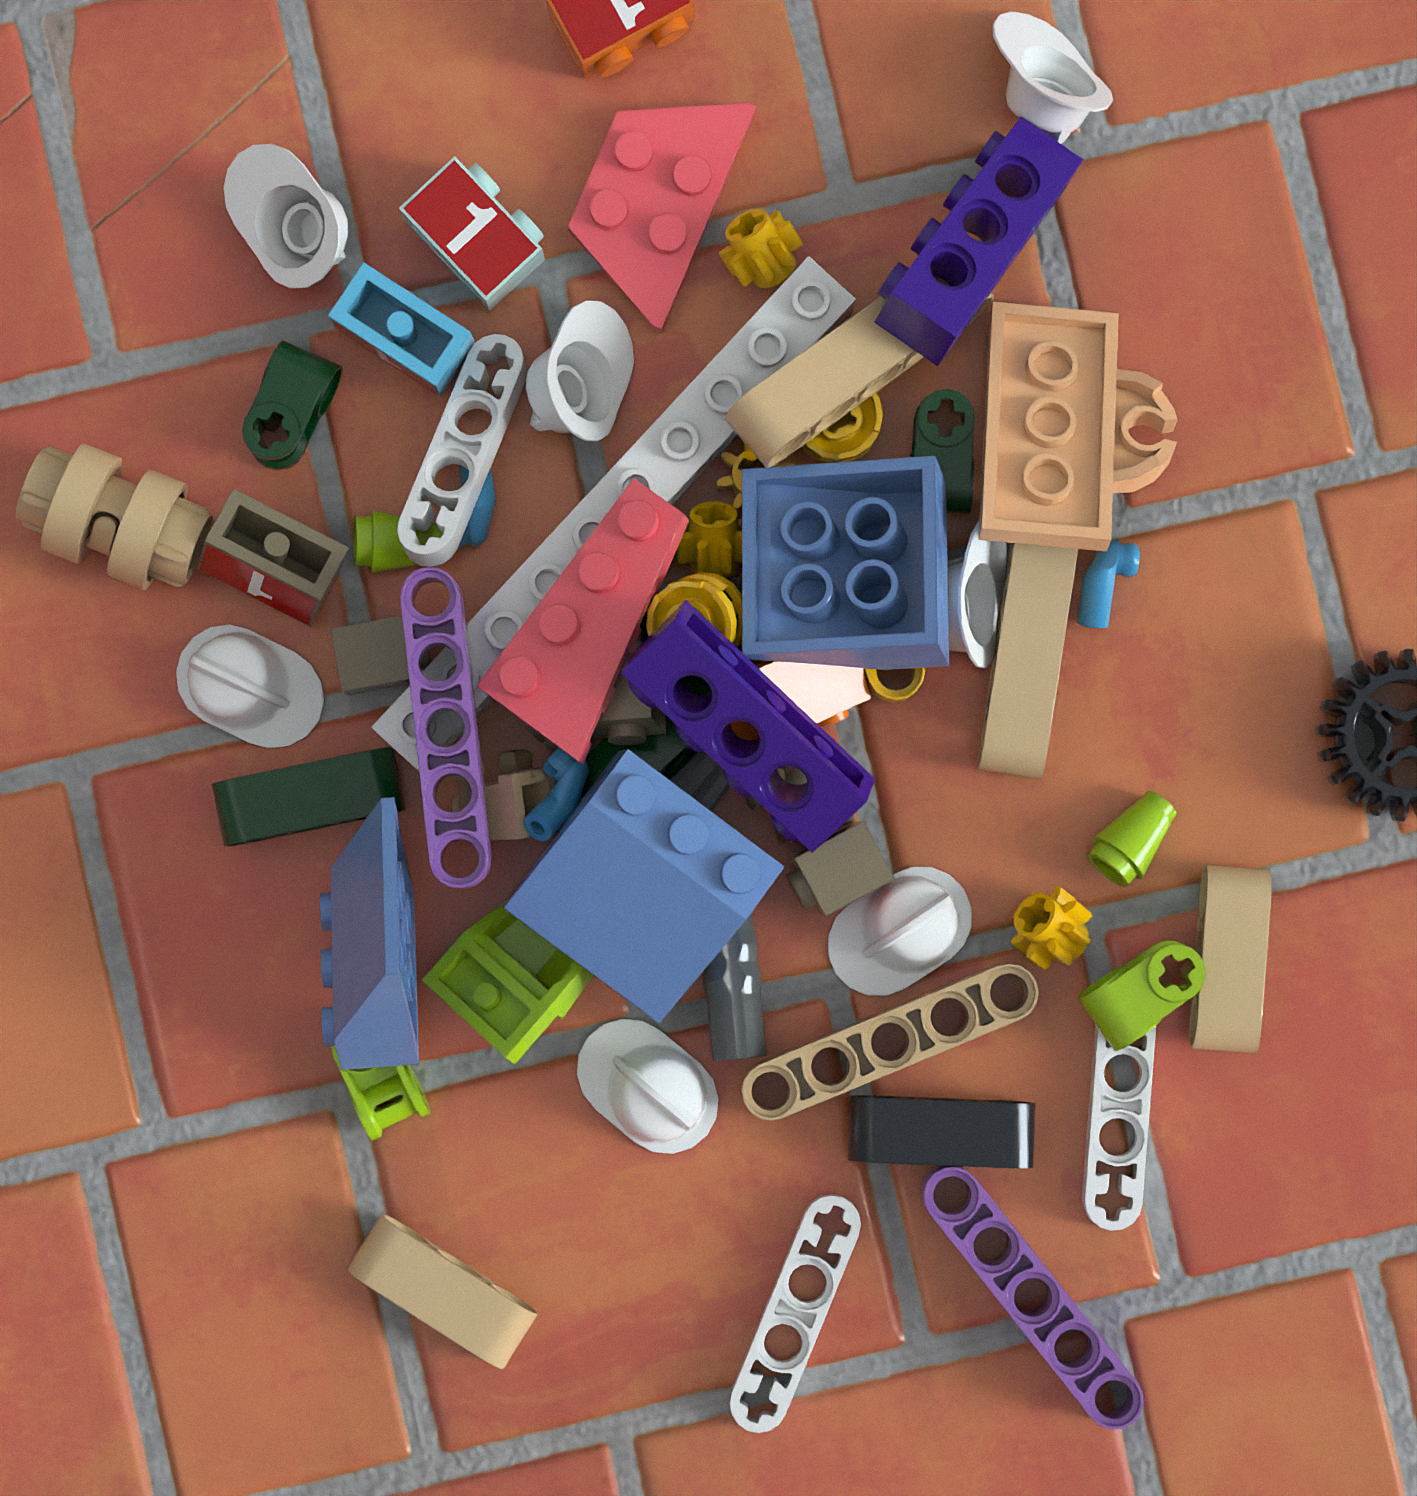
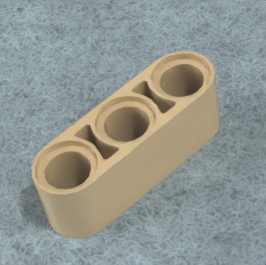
M1205 864L1203 867L1199 890L1195 951L1204 962L1206 978L1202 989L1191 998L1189 1043L1191 1049L1256 1054L1258 1051L1262 1028L1272 894V877L1269 869Z
M385 1214L380 1215L347 1267V1270L359 1281L479 1358L500 1369L505 1368L538 1316V1312L526 1302L403 1223Z

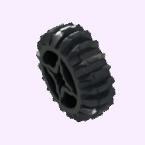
M1413 649L1400 651L1396 668L1392 657L1387 651H1381L1374 655L1375 673L1362 660L1352 664V674L1358 685L1356 686L1350 680L1343 677L1337 678L1332 686L1345 699L1344 702L1326 699L1320 705V709L1325 714L1336 717L1335 724H1321L1315 728L1316 736L1322 738L1334 737L1335 747L1319 751L1317 754L1319 761L1327 762L1338 758L1341 764V768L1331 772L1327 777L1329 783L1337 785L1348 778L1354 782L1347 790L1344 800L1349 804H1355L1366 793H1369L1370 797L1366 805V813L1373 817L1379 816L1384 810L1387 801H1389L1391 819L1398 822L1406 819L1409 802L1417 816V787H1396L1383 782L1380 778L1387 770L1393 769L1402 759H1407L1417 765V701L1412 702L1405 711H1398L1387 703L1380 704L1370 695L1379 687L1390 683H1402L1417 687L1416 656ZM1358 712L1364 716L1362 721L1373 731L1375 738L1374 748L1367 758L1368 763L1366 765L1362 762L1355 744L1354 730ZM1416 718L1411 724L1415 733L1408 735L1415 737L1414 745L1400 747L1390 752L1394 748L1391 737L1397 735L1390 733L1391 726L1407 723Z

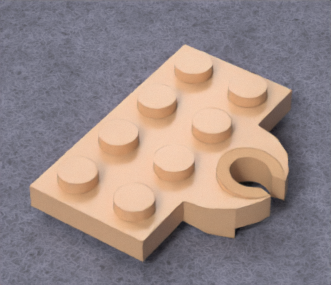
M992 302L989 314L978 540L1107 552L1111 542L1113 494L1134 492L1155 482L1169 465L1177 442L1163 439L1154 445H1143L1136 442L1128 431L1134 426L1145 425L1155 429L1160 434L1174 432L1178 419L1174 407L1161 390L1162 382L1143 372L1117 369L1119 313Z

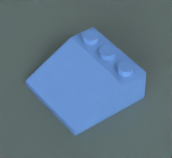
M935 456L742 469V653L748 659L880 670L949 666L946 480Z
M629 749L617 751L502 908L657 1023H660L746 921L785 866Z
M381 798L332 865L331 892L320 893L322 930L332 931V949L321 950L322 983L324 988H333V1007H322V1035L325 1047L335 1046L341 1070L419 1064L414 889L395 798Z

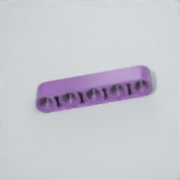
M425 567L415 570L406 578L401 588L400 601L429 862L433 874L440 882L449 887L467 889L478 885L487 877L492 865V850L464 599L460 587L449 573L439 568ZM431 582L445 585L450 593L447 608L441 614L435 616H424L418 613L415 606V596L418 590ZM436 647H447L456 654L457 668L454 674L447 680L440 682L427 679L422 670V661L426 653ZM445 711L458 713L464 722V734L455 745L449 747L435 745L429 734L432 719ZM453 775L464 777L469 782L472 790L471 800L463 810L455 813L444 811L439 806L436 798L439 784L445 778ZM459 840L471 842L479 855V863L476 870L464 878H456L450 875L445 869L443 862L447 847Z
M937 1165L931 1168L923 1177L920 1186L921 1201L928 1213L1089 1416L1100 1426L1111 1430L1123 1429L1133 1424L1141 1414L1144 1400L1143 1392L1138 1382L978 1180L962 1166ZM952 1176L963 1179L967 1185L968 1192L963 1205L952 1211L939 1209L933 1200V1192L937 1183L946 1177ZM990 1227L1002 1229L1007 1236V1247L1003 1255L994 1261H984L976 1257L973 1244L979 1232ZM1030 1278L1044 1281L1047 1287V1297L1044 1304L1034 1311L1018 1309L1014 1303L1016 1287L1022 1281ZM1071 1329L1083 1331L1087 1337L1085 1353L1075 1361L1065 1362L1059 1360L1054 1350V1345L1059 1335ZM1117 1380L1123 1382L1127 1387V1398L1122 1407L1114 1412H1104L1097 1409L1095 1395L1098 1388L1107 1381Z

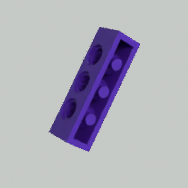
M1021 116L1006 137L995 131L975 160V163L982 167L979 174L974 180L966 174L961 176L942 205L951 212L942 224L932 217L914 241L910 250L918 255L909 268L898 262L882 284L877 294L883 297L886 302L874 323L938 366L1064 192L1084 159ZM999 189L1008 192L1012 197L1005 195ZM967 232L976 235L981 239V241L973 239L967 234ZM934 276L944 279L950 286L939 283Z
M687 600L632 653L621 673L628 679V686L632 693L646 706L651 708L658 707L676 724V731L686 745L696 752H706L723 768L725 779L736 792L747 798L754 797L771 813L772 823L788 840L792 842L800 841L813 853L867 802L875 778ZM688 675L701 677L709 684L712 693L703 696L692 693L686 688L682 677ZM734 721L748 722L756 728L760 738L755 740L742 739L733 732L730 723ZM782 766L795 767L805 775L807 782L799 785L788 783L779 775L777 768Z

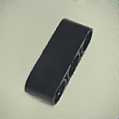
M851 1095L848 1160L891 1164L1033 1168L1036 1103L1002 1100Z

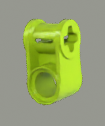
M1174 940L1160 941L1125 965L1110 971L1095 981L1078 996V1000L1113 1050L1118 1051L1144 1036L1162 1018L1194 997L1202 989L1205 981V965L1201 956L1193 948ZM1167 956L1178 962L1186 960L1187 964L1180 969L1184 980L1177 986L1168 980L1160 982L1158 979L1165 972L1161 961Z
M331 1046L333 1058L348 1087L354 1109L372 1141L382 1137L383 1129L412 1115L418 1114L423 1118L431 1114L429 1103L410 1065L341 1070L336 1048ZM398 1095L403 1096V1098H400L382 1108L377 1107V1105Z

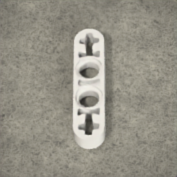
M492 334L485 336L475 342L468 352L399 518L397 532L404 552L411 561L420 566L433 567L443 564L452 558L458 549L525 385L528 370L522 349L514 339L506 335ZM500 357H506L510 370L499 369L491 385L494 397L486 392L489 384V375L485 363L495 365ZM483 409L491 414V424L481 434L466 435L457 428L458 420L468 410ZM457 464L467 468L469 471L468 480L458 490L443 491L435 486V476L443 467ZM431 501L440 507L436 524L442 537H430L426 545H420L415 531H427L435 515L430 503Z
M1095 1024L1082 1205L1087 1217L1100 1228L1110 1231L1123 1230L1132 1225L1139 1217L1143 1205L1156 1026L1143 1036L1142 1049L1128 1045L1123 1049L1114 1051L1111 1045H1105L1106 1038ZM1126 1054L1137 1062L1140 1075L1134 1087L1127 1091L1119 1092L1108 1086L1104 1078V1069L1112 1057ZM1111 1119H1124L1131 1124L1134 1130V1143L1122 1155L1108 1154L1100 1145V1130ZM1098 1160L1116 1167L1133 1164L1131 1177L1122 1173L1118 1174V1192L1129 1197L1128 1207L1117 1208L1115 1218H1106L1105 1209L1095 1205L1096 1194L1107 1193L1109 1187V1173L1100 1172L1096 1174V1163Z
M833 1193L820 1195L812 1200L805 1209L731 1389L730 1408L732 1416L738 1425L747 1431L756 1433L770 1431L778 1426L785 1417L859 1237L861 1227L859 1213L853 1203L842 1195ZM833 1205L843 1209L841 1218L845 1223L849 1224L846 1234L835 1232L827 1247L828 1253L840 1254L834 1266L818 1254L799 1252L804 1240H807L814 1247L817 1246L822 1228L818 1223L814 1222V1217L817 1212L828 1214ZM806 1264L814 1265L821 1269L826 1279L825 1289L822 1294L816 1299L809 1301L800 1300L795 1297L788 1285L789 1277L793 1270ZM776 1325H791L801 1335V1348L791 1359H775L765 1349V1336ZM755 1360H759L772 1371L791 1373L786 1384H783L774 1377L769 1389V1400L776 1404V1408L773 1412L762 1410L757 1419L747 1415L748 1404L741 1400L744 1391L755 1393L763 1378L762 1371H751Z

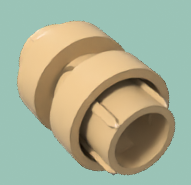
M86 443L81 444L73 455L52 446L44 448L39 452L23 484L16 507V519L20 520L24 527L42 533L41 549L78 565L83 563L91 549L109 556L107 566L108 577L144 591L150 587L155 578L176 587L186 585L189 582L199 562L204 540L211 530L213 515L209 514L206 507L186 500L187 483L149 469L137 485L120 478L122 470L121 457Z

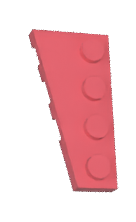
M633 478L477 685L483 692L582 765L592 746L590 739L602 713H606L616 689L613 686L628 652L632 654L642 631L639 626L652 597L658 594L689 520L685 514Z

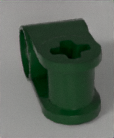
M282 340L278 344L267 364L261 386L244 419L242 427L244 442L259 463L266 468L282 470L288 469L299 462L305 453L320 418L328 409L336 393L343 371L341 365ZM280 424H282L288 439L285 443L274 441L268 449V445L261 436L265 430L275 432Z
M950 389L933 392L917 407L913 426L912 453L910 452L909 457L935 456L946 480L947 512L970 514L974 486V456H972L975 423L974 409L968 398L960 392ZM941 402L950 404V414L960 416L961 424L949 429L947 437L939 436L938 425L928 423L927 414L935 413L939 409Z

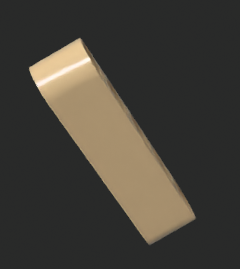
M934 276L939 283L950 286L944 279ZM992 293L987 297L969 324L991 304L995 297ZM883 297L875 300L753 387L729 409L724 420L766 468H771L784 460L924 358L874 323L886 302Z
M1010 543L997 627L996 649L992 659L978 752V770L1040 780L1043 776L1078 549Z
M1001 963L987 967L756 1063L748 1069L743 1077L741 1086L743 1101L749 1111L760 1119L772 1121L797 1113L1023 1019L1032 1012L1037 1004L1039 995L1037 981L1028 970L1019 965ZM1010 973L1019 978L1023 984L1024 994L1018 1006L1004 1011L994 1005L991 1000L990 990L996 978ZM953 998L960 1002L964 1008V1024L954 1034L943 1035L938 1033L932 1026L931 1011L940 1000ZM885 1023L898 1024L906 1035L904 1050L900 1055L892 1059L879 1058L871 1046L873 1032L877 1027ZM832 1047L844 1053L848 1065L846 1073L840 1080L828 1084L820 1082L814 1077L811 1064L817 1052L823 1048ZM763 1073H779L788 1082V1095L784 1102L777 1107H762L752 1097L753 1083Z

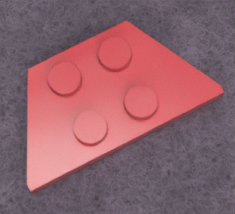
M750 103L617 111L569 222L568 231L588 254L592 255L604 269V273L620 291L622 290L645 317V321L655 331L662 333L755 116L756 106Z

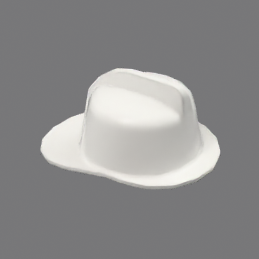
M1012 11L1000 14L992 25L993 38L999 50L1011 65L1006 89L1007 105L1017 117H1023L1062 144L1069 134L1081 125L1090 111L1097 112L1108 109L1113 102L1111 90L1093 73L1076 48L1061 32L1047 22L1025 13Z
M257 144L237 154L227 169L223 188L226 209L235 227L275 282L288 288H308L321 281L333 265L339 264L346 257L344 248L348 238V219L343 206L332 193L321 189L306 166L290 150L275 144Z
M584 301L572 307L562 321L552 347L536 358L526 374V392L533 410L530 419V425L533 429L537 431L552 430L558 433H572L583 441L594 442L609 435L629 385L634 366L633 343L626 324L613 308L601 301Z
M978 521L970 535L965 556L948 561L949 651L967 652L976 667L986 668L992 662L996 649L997 617L1005 581L1007 550L1006 542L978 540Z
M230 624L209 627L191 639L181 653L176 670L178 692L190 711L203 721L251 744L266 748L290 746L308 736L321 716L324 704L322 683L312 665L294 651L249 629Z
M910 867L893 874L895 879L849 904L835 918L828 935V957L835 974L849 988L868 996H888L909 987L950 960L964 946L972 927L970 902L964 888L951 875L933 867Z
M619 1019L603 1024L586 1039L578 1055L577 1077L582 1093L600 1114L635 1143L652 1152L674 1154L694 1147L708 1135L717 1118L719 1100L714 1080L696 1059L662 1031L644 1021Z

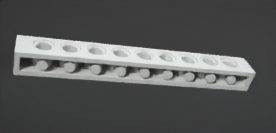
M810 256L804 260L467 623L477 717L494 700L477 687L478 683L633 478L673 506L738 436L724 420L729 409L753 387L835 330L851 315L856 299ZM445 647L423 671L424 676L431 681L437 682L451 677L457 668L455 652ZM409 686L371 728L419 771ZM453 711L439 713L432 719L429 727L431 740L439 747L451 746L464 732L462 717Z

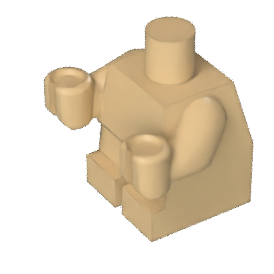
M510 750L501 752L498 763L501 770L507 774L499 775L496 781L484 783L490 840H513L531 837L524 827V819L556 785V780L545 774L543 766L531 768L532 755L529 751ZM453 775L450 776L453 782L460 784V794L454 797L452 803L453 813L463 810L471 800L472 790L469 782L464 777Z

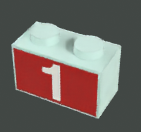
M454 156L400 206L399 210L403 220L480 302L491 311L545 260L543 249L538 244L544 235L519 208L512 215L505 210L494 198L501 191L500 188L477 163H474L467 169Z

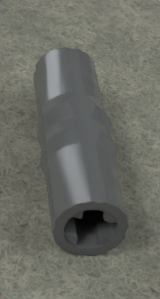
M753 913L749 915L703 971L713 1061L767 1056L761 1001V973L757 961L758 942L754 930Z

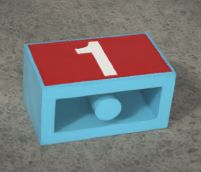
M364 262L328 315L338 331L440 397L465 362L468 352L475 343L473 335L469 330Z

